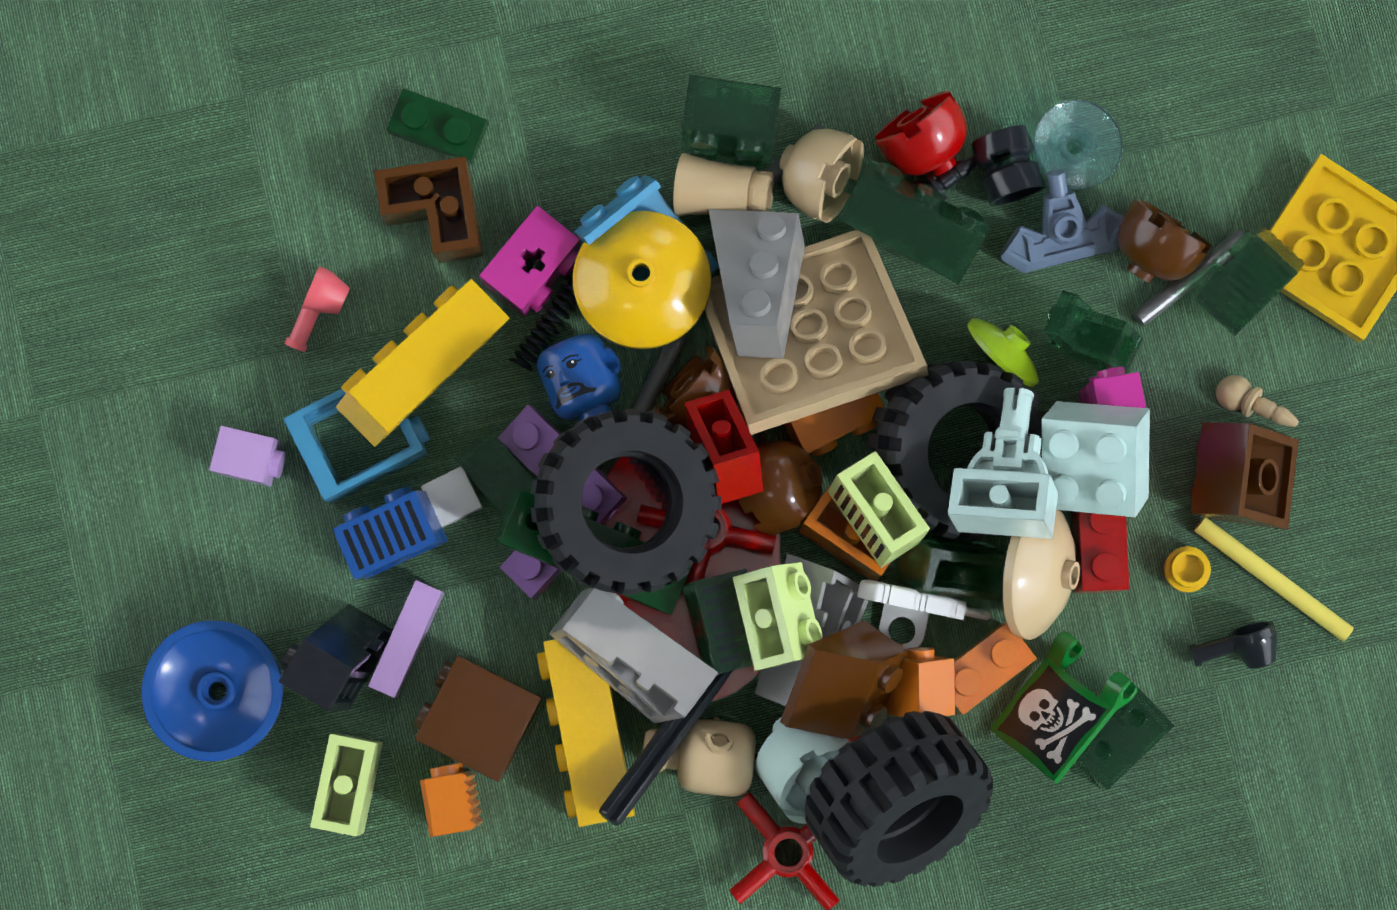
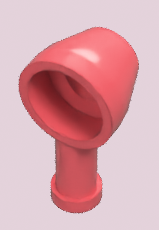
M319 266L290 337L286 338L284 344L306 352L308 347L306 344L319 313L339 314L350 287L333 272Z

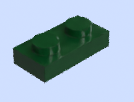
M403 88L386 130L393 136L453 158L466 157L467 162L472 165L487 129L488 121L485 118Z

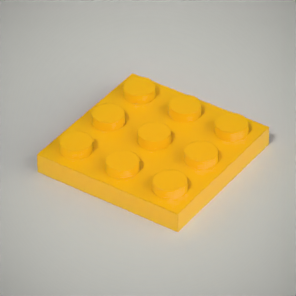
M1320 154L1244 269L1360 343L1365 340L1397 290V202L1323 154Z

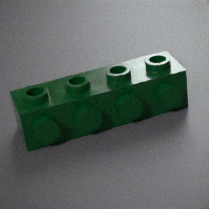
M530 484L527 492L522 489H515L494 542L558 568L551 561L553 558L547 549L542 548L537 538V535L540 533L537 523L532 522L530 509L534 508V494H531L532 485ZM582 506L586 524L593 534L603 542L620 548H629L645 543L639 540L641 531L617 521L614 527L610 528L596 522L599 513ZM693 563L687 568L688 572H690ZM688 574L678 582L670 581L664 584L665 588L651 593L639 592L637 595L621 596L661 613L672 615Z

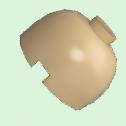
M817 129L802 136L795 145H788L781 156L779 167L783 170L782 185L784 193L792 205L810 218L818 219L825 223L833 220L851 196V194L844 192L849 178L858 180L864 158V144L843 131Z

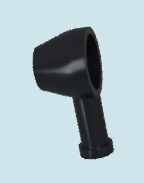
M1260 621L1241 626L1231 631L1228 636L1199 645L1194 643L1188 646L1195 667L1202 666L1203 662L1237 653L1247 668L1255 669L1276 661L1277 633L1273 621Z

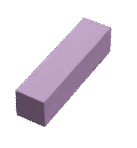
M415 580L368 687L393 698H398L445 594L444 592Z

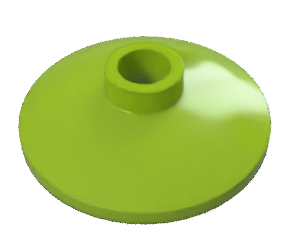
M972 318L968 322L967 326L974 340L1000 368L1021 378L1026 386L1034 387L1039 382L1036 368L1025 351L1031 343L1018 328L1010 325L1006 330H1003L988 321L978 318Z

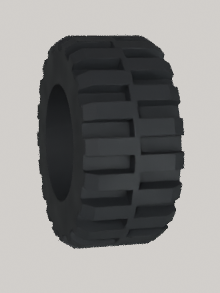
M955 360L952 362L938 361L927 364L928 376L922 378L915 377L903 386L899 385L890 388L884 396L890 402L886 408H876L872 420L879 424L876 434L868 433L867 447L875 448L877 454L929 526L930 530L928 533L954 540L956 538L967 541L981 540L984 534L958 532L948 515L950 492L943 490L938 485L929 467V439L937 422L948 411L957 406L974 408L983 417L989 432H992L995 437V432L1000 427L1004 390L1006 388H1015V395H1018L1019 388L1023 386V380L1011 372H1001L999 366L988 363ZM1028 389L1034 393L1028 435L1029 438L1030 434L1041 438L1040 457L1042 458V418L1047 412L1036 410L1035 407L1040 404L1041 400L1033 389Z
M634 409L610 411L587 417L575 423V426L568 431L562 432L553 441L554 446L548 453H544L538 464L540 471L537 479H533L531 494H534V508H530L532 522L537 523L540 533L537 535V538L542 548L547 549L553 557L551 561L561 571L571 575L573 580L585 586L621 595H637L639 592L651 593L665 588L664 584L670 581L678 582L689 574L687 568L693 562L700 563L708 552L704 548L708 538H715L719 526L713 523L715 510H721L722 496L715 495L714 483L719 482L716 468H709L705 460L709 454L701 443L695 444L689 438L690 431L680 424L674 425L668 422L666 416L654 412H640ZM621 456L638 458L653 466L665 484L668 498L666 517L657 534L647 542L629 548L615 547L600 540L589 529L582 512V492L590 474L605 461Z
M912 711L905 713L901 718L893 716L883 720L882 725L874 729L872 727L860 733L861 737L852 743L847 742L838 750L839 754L833 760L829 759L821 768L822 774L820 777L814 778L812 781L810 794L806 795L805 821L843 878L861 886L868 884L878 887L883 886L888 881L891 883L902 881L905 876L912 873L916 875L925 870L926 866L935 860L938 862L947 856L946 852L955 845L959 846L967 838L966 834L971 829H975L980 823L981 814L988 810L991 803L990 796L993 795L991 771L957 724L951 718L932 711H924L923 713Z

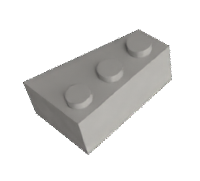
M787 553L785 564L802 562L804 573L810 581V599L815 619L822 630V638L861 621L869 600L857 598L858 583L835 570ZM802 661L760 670L755 694L786 707Z
M592 587L583 590L549 633L653 723L685 718L718 674L716 670L627 608L616 593L604 592Z

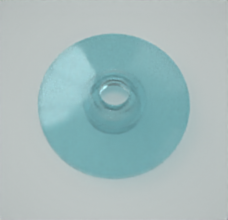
M1068 100L1053 106L1040 119L1034 133V153L1041 169L1045 174L1055 169L1064 170L1068 188L1088 189L1103 183L1115 172L1121 161L1123 140L1116 121L1105 109L1089 101ZM1068 142H1074L1079 146L1080 154L1078 156L1072 155L1067 150Z

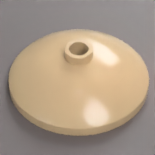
M1056 510L1053 539L1011 536L1004 567L1003 606L1008 627L1017 638L1032 640L1047 631L1065 608L1071 591L1078 584L1080 566L1076 562L1075 543L1067 520L1061 510Z

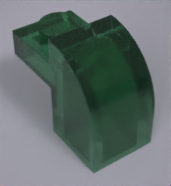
M1062 290L1057 303L1049 310L1046 320L1047 325L1044 329V332L1049 336L1046 344L1051 348L1098 371L1124 367L1125 374H1127L1143 340V337L1127 321L1097 313L1079 295Z

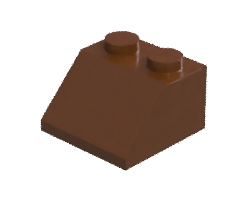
M1202 422L1201 435L1196 447L1198 459L1195 482L1191 489V513L1219 521L1288 530L1299 440L1250 423Z
M864 620L808 644L780 723L788 728L850 740L859 736L861 732L870 727L874 729L882 725L883 720L886 719L888 714L886 704L891 691L896 688L903 676L901 666L908 650Z

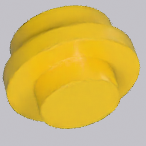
M1190 546L1180 547L1172 551L1165 560L1164 576L1169 585L1177 591L1185 593L1197 591L1209 580L1211 573L1210 562L1207 556L1197 548Z

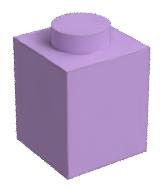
M220 426L209 471L221 476L271 487L273 478H280L286 453L280 451L282 443L275 438Z

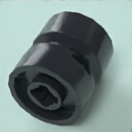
M1026 125L1003 128L986 134L971 143L978 169L987 173L982 182L990 206L1003 205L1026 198L1046 187L1039 163L1029 158L1034 148ZM1013 157L1014 162L1002 166L1001 161Z

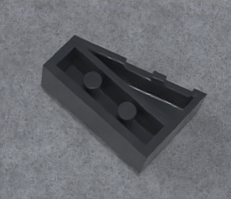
M348 604L307 636L300 646L293 644L288 649L279 665V669L284 671L278 682L327 711H349L381 658L393 629Z

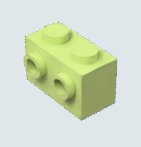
M802 562L770 566L732 577L755 671L802 661L808 644L822 639V630L815 619L810 599V581L804 573Z

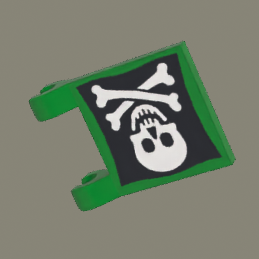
M1065 631L1057 635L1046 659L989 728L1056 784L1060 782L1113 714L1132 700L1138 689L1128 677L1117 671L1109 677L1100 697H1098L1065 672L1064 669L1078 660L1084 652L1083 645L1074 636Z

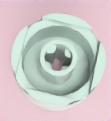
M780 718L773 725V733L763 743L754 762V769L785 815L793 822L807 824L805 821L806 795L810 794L812 781L814 778L820 777L822 774L821 768L829 759L833 760L839 754L838 750L849 741L845 738L788 728L780 723Z

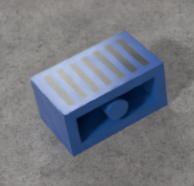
M409 486L400 488L384 496L386 504L374 510H370L369 505L352 510L343 516L346 523L333 528L354 580L368 579L448 542L426 491H411Z

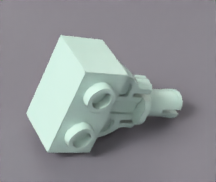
M1006 388L1003 393L1004 401L1000 427L997 428L995 437L992 432L984 433L983 448L972 458L968 468H954L948 515L958 532L1053 539L1058 492L1051 475L1048 474L1046 464L1040 457L1041 438L1030 434L1029 438L1028 435L1034 393L1028 389L1019 388L1018 395H1015V388Z

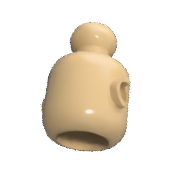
M717 717L714 719L699 718L660 772L665 769L677 770L679 785L689 792L730 797L743 795L749 790L753 778L756 751L755 733L751 727L743 723L722 721ZM650 729L645 732L643 749L658 729Z

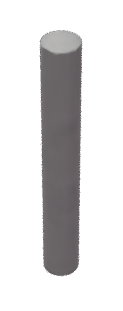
M1237 229L1207 254L1203 262L1193 273L1182 279L1173 280L1135 310L1133 316L1136 321L1143 327L1150 323L1248 245L1249 240L1246 235Z

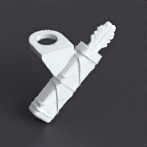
M862 580L859 584L857 598L884 603L879 625L880 632L891 638L889 627L892 621L898 617H906L914 623L915 636L909 643L903 644L905 649L919 647L922 644L930 613L963 620L964 616L982 620H989L991 618L990 612L966 607V602L960 601L957 598L874 580Z

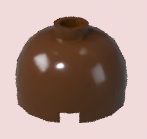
M1134 198L1128 207L1118 229L1117 240L1120 250L1131 261L1127 270L1148 283L1154 277L1173 281L1188 276L1203 262L1213 246L1195 231L1189 235V230L1182 226V222L1152 204L1144 200L1140 201L1137 198Z
M712 346L705 348L708 356L704 360L696 354L669 381L662 391L668 397L663 407L655 402L652 409H655L658 414L666 416L668 422L674 425L680 424L688 430L684 403L726 390L730 391L737 405L738 401L720 352Z
M774 440L756 444L760 454L763 492L740 498V506L745 514L753 511L755 517L761 522L754 524V526L766 534L773 535L802 525L821 497L823 475L819 465L801 446L793 442Z

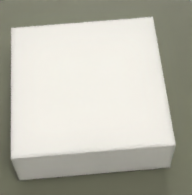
M462 466L421 486L422 490L427 492L442 528L483 508Z

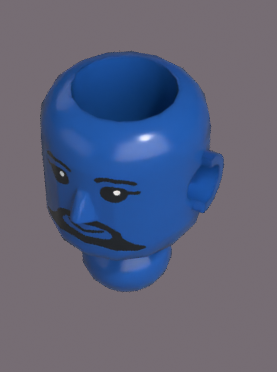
M587 333L565 339L547 348L540 354L537 360L540 382L549 399L547 403L549 406H552L556 415L562 419H579L581 421L587 417L610 412L609 406L617 401L621 394L622 386L617 374L621 370L619 359L611 348H606L602 339L596 335Z

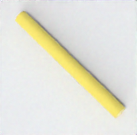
M1203 517L1197 524L1194 532L1339 640L1344 642L1350 636L1354 629L1353 626L1206 517Z

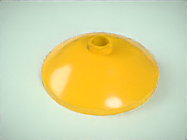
M633 211L628 213L590 245L585 242L582 244L574 264L573 289L577 305L583 317L598 334L624 347L637 349L655 348L677 340L687 333L699 320L710 295L711 270L702 244L684 224L661 213ZM640 266L646 267L650 271L648 279L645 281L635 280L632 276L635 268Z

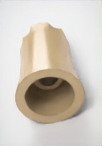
M682 153L678 161L674 180V213L677 216L709 215L708 209L770 212L773 200L774 175L772 172L756 171L755 167L726 164Z

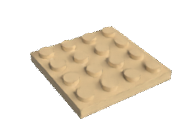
M867 226L805 247L784 359L738 356L729 322L721 275L711 278L710 295L704 312L751 435L908 383L915 377L922 378L928 376L926 361Z

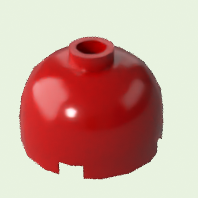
M949 90L938 92L921 100L920 102L923 107L911 113L906 109L888 122L876 134L875 138L877 140H875V143L893 168L908 175H922L931 171L932 175L937 177L950 170L957 163L954 156L964 145L967 126L962 110Z

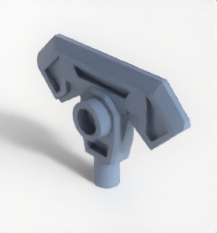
M1062 169L1051 170L1046 173L1049 193L1043 195L1041 233L1019 225L1002 248L1000 258L1020 272L1027 273L1117 250L1119 248L1117 240L1118 229L1123 216L1103 204L1086 221L1075 193L1071 188H1067L1065 171Z

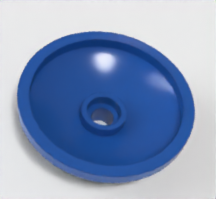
M202 621L182 627L168 636L157 647L146 666L142 681V704L147 721L153 732L166 746L185 757L200 761H220L244 754L266 737L279 715L283 699V684L278 682L282 676L279 664L267 644L252 631L240 625L225 621ZM217 682L223 683L226 687V694L220 700L215 699L211 692L213 685Z

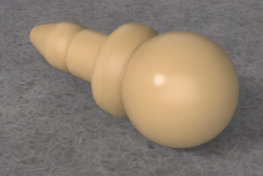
M1230 375L1219 382L1216 389V398L1223 408L1229 411L1241 410L1242 414L1246 417L1255 412V414L1267 420L1272 419V422L1278 425L1290 427L1298 425V419L1287 408L1277 406L1275 402L1264 397L1261 398L1263 389L1260 387L1252 388L1246 378L1239 375Z

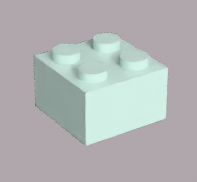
M1055 402L1042 418V459L1058 492L1056 510L1126 517L1137 516L1149 498V408Z

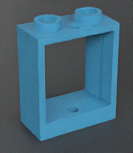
M340 389L283 418L324 501L332 504L428 455L423 443L429 441L430 437L419 416L417 415L413 418L408 416L399 424L410 447L341 482L312 425L339 412L336 406L346 393Z

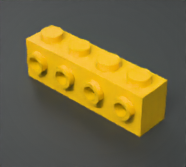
M472 279L459 290L452 284L435 300L433 304L438 309L429 318L422 312L403 330L408 336L399 345L393 340L388 342L372 358L377 365L368 374L360 368L341 386V389L346 394L337 404V410L374 447L486 344L510 319Z
M556 639L544 641L545 652L537 653L542 681L551 680L554 697L546 699V706L550 725H559L563 742L562 744L555 745V752L559 771H568L571 790L564 791L569 819L577 817L579 827L607 822L599 813V809L627 772L611 686ZM634 807L627 817L635 816L636 813Z

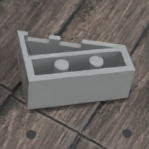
M708 209L729 322L738 356L784 359L805 249L799 214Z

